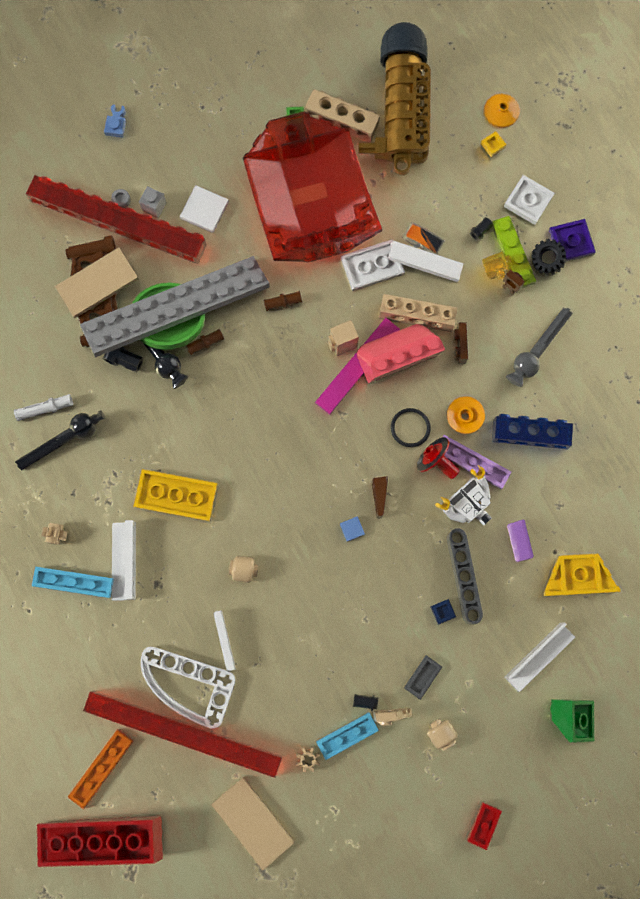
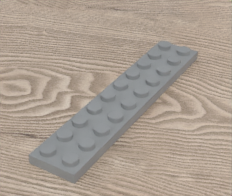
M254 256L84 322L80 324V327L94 356L98 357L270 288L266 276Z

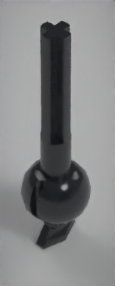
M144 344L156 359L155 370L157 374L165 379L171 378L173 389L183 385L189 376L180 373L181 362L179 358L171 353H165L162 349H156Z
M100 410L97 414L91 416L86 413L75 415L71 419L70 428L16 460L17 467L22 471L76 437L82 440L90 438L96 431L95 424L106 418L103 411Z

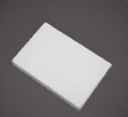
M393 239L340 256L352 291L405 274L402 264L388 260Z

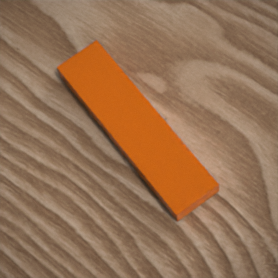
M117 729L68 795V798L82 809H85L134 740Z

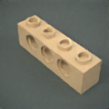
M313 89L305 106V117L370 143L379 126L380 115H377L374 111L364 110L356 104L344 102L339 97L329 96L324 91Z
M383 294L379 319L387 318L390 321L411 325L422 324L426 328L452 332L458 308Z

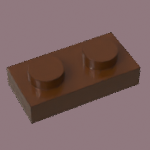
M459 322L457 329H454V340H457L455 358H458V364H466L468 360L467 322Z

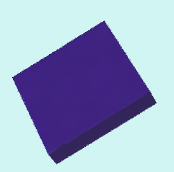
M585 219L549 228L551 239H555L557 243L560 242L564 246L566 262L596 253Z

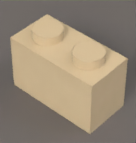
M351 320L330 328V335L328 336L329 348L331 352L335 351L336 356H339L358 347L359 336Z

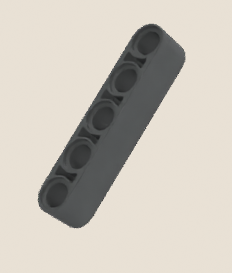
M456 528L448 534L447 543L462 617L467 624L473 625L482 620L483 612L467 535L464 530ZM452 534H459L461 536V542H454L452 540ZM458 552L465 555L464 562H459L456 559ZM462 571L469 574L467 582L462 581L460 578ZM465 591L472 592V601H467L464 598ZM470 610H474L477 613L475 621L468 618Z

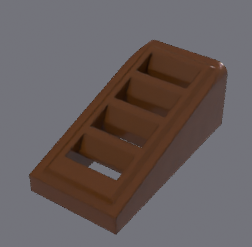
M388 476L373 478L371 482L378 519L382 518L384 514Z

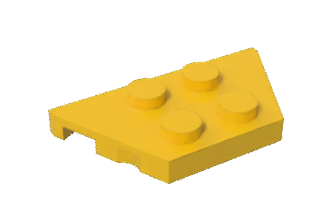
M581 554L557 557L543 595L560 596L621 591L612 579L608 568L604 566L599 554Z

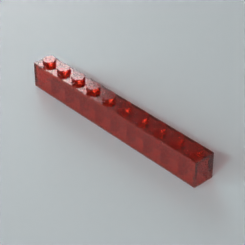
M34 175L26 192V196L32 203L195 264H199L207 246L205 238L199 233L194 232L192 234L183 227H173L164 220L157 221L148 214L143 213L141 215L136 213L132 208H122L113 201L106 202L97 195H87L81 189H71L62 182L55 183L46 176L39 177Z
M90 691L83 709L84 712L273 778L276 777L282 755L97 691Z

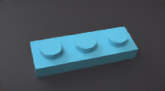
M368 712L317 740L316 743L325 760L379 730Z

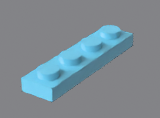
M35 567L32 586L111 598L114 579Z

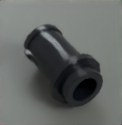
M485 217L476 227L471 229V237L477 241L481 240L484 237L483 235L493 226L492 221Z
M354 695L353 707L371 709V711L373 709L377 710L378 698L375 695L372 697Z

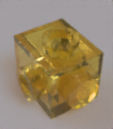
M503 251L482 259L487 277L491 280L494 278H504L511 269L510 266L513 265L510 255L506 256Z

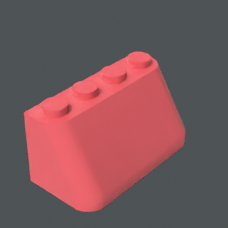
M414 324L363 344L357 351V358L369 384L435 358L445 348L441 339L422 324Z

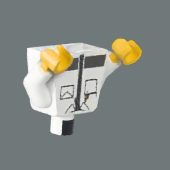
M478 465L479 471L477 473L473 469L470 471L476 478H471L451 498L440 497L443 500L442 505L439 503L435 504L436 507L442 509L449 519L461 523H470L476 517L483 526L492 519L484 510L491 504V495L488 482L484 476L485 469Z

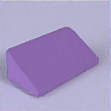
M525 520L508 524L507 528L515 561L520 562L532 559L534 555Z

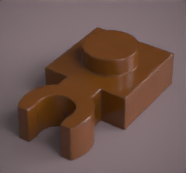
M510 269L503 279L505 283L503 288H508L511 291L510 294L514 295L515 292L517 293L522 288L525 281L519 273L513 272Z

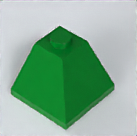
M551 699L550 711L552 721L569 742L595 741L594 700Z

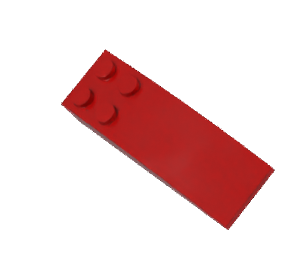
M161 816L85 819L37 824V867L154 864L163 859Z

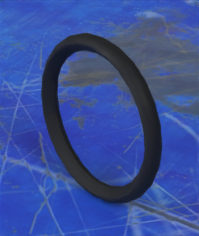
M403 409L392 419V436L402 446H419L430 435V421L418 409ZM406 412H414L421 415L427 425L424 438L416 443L403 442L395 433L397 418Z

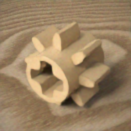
M49 523L48 528L43 527L41 536L46 537V543L60 545L61 540H66L67 532L63 531V525Z
M303 747V754H296V757L300 758V762L296 766L302 765L303 772L306 771V768H310L314 772L313 766H320V763L316 761L320 754L314 755L312 753L313 747L310 751H306ZM307 754L309 757L313 756L314 758L311 760V765H308L307 762L303 763Z

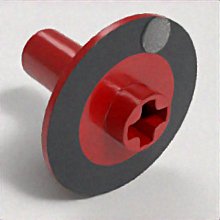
M442 437L431 443L421 454L417 462V469L420 472H425L436 466L448 478L454 479L459 474L460 469L444 456L449 447V440Z

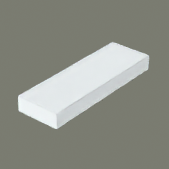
M216 611L213 614L226 670H235V662L223 611Z

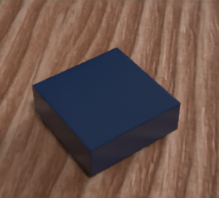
M449 599L430 606L438 625L456 618Z

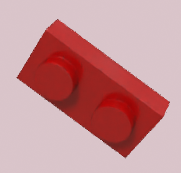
M482 802L467 841L487 850L502 811Z

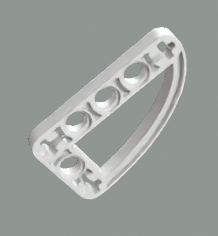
M147 647L144 649L141 656V670L154 694L168 707L185 718L208 728L215 729L219 727L223 722L236 679L234 674L230 671L157 647ZM154 650V654L157 656H161V652L164 653L161 658V665L157 664L159 662L158 659L149 661V657L146 656L147 652ZM168 656H173L176 661L175 665L171 668L165 665V659ZM187 662H191L194 665V671L191 674L184 672L183 667ZM150 665L215 686L205 717L184 707L170 697L155 680ZM206 668H210L213 671V677L210 680H205L202 677V672ZM217 671L221 672L219 674L221 677H226L227 674L230 675L229 679L232 680V683H228L226 686L223 685L224 682L221 680H217V684L214 683ZM217 694H223L226 698L225 703L221 706L217 705L214 701ZM211 706L216 709H223L222 713L218 711L216 718L219 719V722H215L214 725L210 724L211 720L208 719L209 716H213L215 711L211 710Z

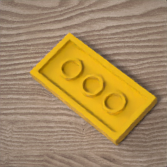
M142 469L133 507L210 522L218 484Z

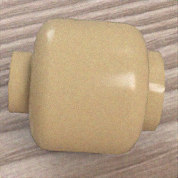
M236 556L234 560H231L229 575H232L234 581L250 583L253 577H257L258 565H255L253 558Z
M439 718L430 724L431 728L427 734L436 749L444 751L456 744L457 733L448 720L441 721Z

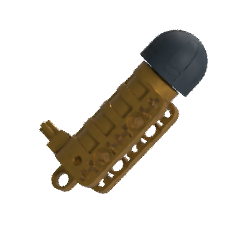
M401 22L391 26L385 32L380 48V63L386 68L384 137H375V143H359V154H375V159H387L390 162H394L395 172L398 175H406L410 171L411 163H424L428 159L430 145L431 69L426 64L427 40L425 34L415 24ZM420 86H423V93H419ZM420 100H424L423 106H420ZM419 121H423L422 127H419ZM406 163L408 167L405 170H400L397 164Z

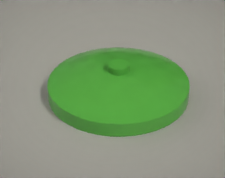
M160 283L143 290L134 299L133 303L181 284ZM205 314L140 339V341L150 347L164 350L185 346L193 341L202 331L205 324Z

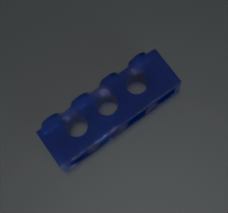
M499 414L493 420L492 442L566 450L572 446L573 423H567V420L559 419L556 422L548 421V418L533 420L529 419L528 416L513 418L509 414ZM509 426H516L518 432L512 433L509 430ZM528 427L535 428L536 435L530 434ZM547 429L554 430L555 437L549 436Z

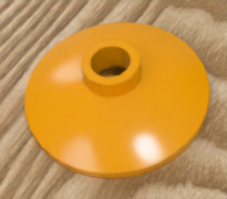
M507 94L493 95L484 106V115L487 121L493 126L500 128L513 125L520 114L518 102Z
M463 396L451 402L447 409V420L455 431L462 434H470L476 432L483 425L485 411L478 400ZM462 414H467L468 419L464 420Z

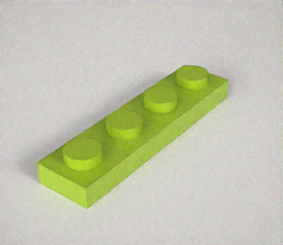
M510 216L492 221L493 230L509 269L523 277L525 282L522 288L535 284V276Z

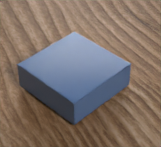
M358 516L340 523L347 542L365 535Z

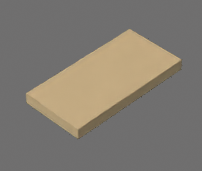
M118 247L59 283L55 288L72 316L77 318L139 280V278Z
M244 777L211 804L262 870L294 844V840Z

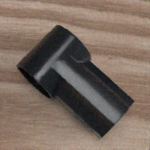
M124 347L105 353L102 358L114 366L120 365L136 373L140 370L144 360L143 357L126 350Z

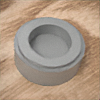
M124 189L114 191L111 196L114 206L119 209L126 208L131 202L129 193Z

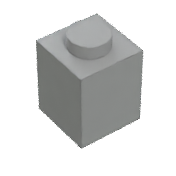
M148 186L139 200L142 211L159 218L167 203L163 193Z

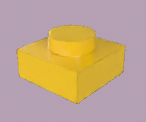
M496 131L481 140L480 143L490 157L505 149L507 145Z

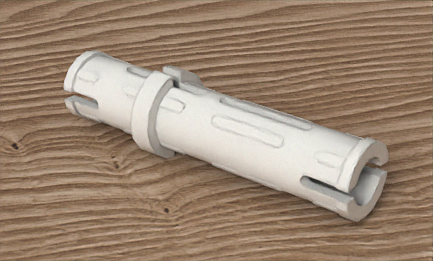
M70 394L59 398L52 397L45 402L15 409L14 415L17 421L48 412L55 413L59 409L73 406V400Z

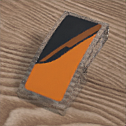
M410 222L402 236L405 241L415 248L420 247L424 251L436 255L445 240L433 232L413 222Z

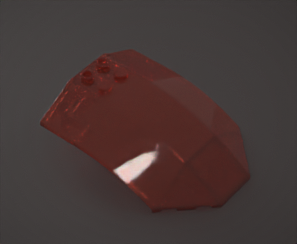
M305 111L268 121L265 125L266 129L262 134L258 135L252 144L251 150L243 156V161L273 261L313 262L349 252L382 232V227L367 190L348 128H339L334 126L333 122L323 118L311 117L310 113Z

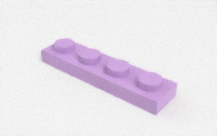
M443 435V437L449 440V447L444 455L447 459L469 472L473 469L477 473L479 471L478 465L485 469L484 476L487 482L503 489L511 471Z

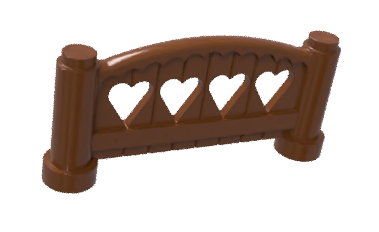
M105 236L103 240L70 246L65 249L67 259L72 260L71 276L83 269L81 267L82 262L94 263L114 251L116 245L113 236ZM114 294L104 300L93 310H88L78 316L79 323L82 324L89 321L91 314L102 316L117 310L116 295ZM84 334L80 336L82 347H90Z

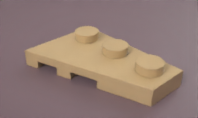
M412 708L373 710V719L380 726L392 725V721L412 717Z

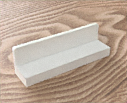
M133 520L112 524L113 601L136 600V522Z
M565 622L559 623L504 677L518 692L575 638L565 627L567 625Z

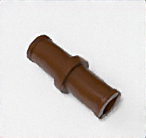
M300 291L264 299L266 311L280 307L284 309L288 305L302 303Z
M217 329L206 336L201 335L200 339L185 346L191 356L203 349L207 350L211 345L224 340V336L221 330Z

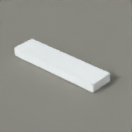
M393 241L388 260L455 282L459 281L464 264L397 241Z

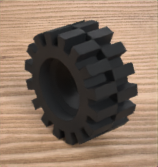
M546 239V242L542 240L539 245L536 244L535 249L532 251V262L535 269L539 270L541 274L545 273V275H549V273L554 275L556 271L560 272L561 267L563 268L566 262L564 246L560 242L557 243L555 239L552 241ZM553 251L556 254L555 261L550 264L544 263L542 261L543 253Z

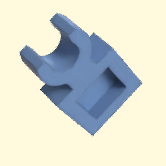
M112 105L111 112L113 116H107L104 133L106 136L123 138L126 119L122 117L125 116L126 110L122 106L121 110L116 112L115 105Z

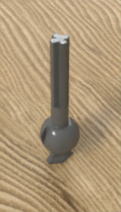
M563 308L530 352L520 353L514 361L515 372L506 376L513 385L522 387L524 377L530 378L537 374L540 367V356L573 314L569 308Z

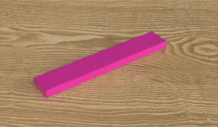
M385 318L364 344L397 332L400 328ZM357 352L315 401V404L329 415L364 374L357 358Z

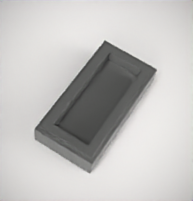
M425 655L404 689L421 700L442 669V666Z

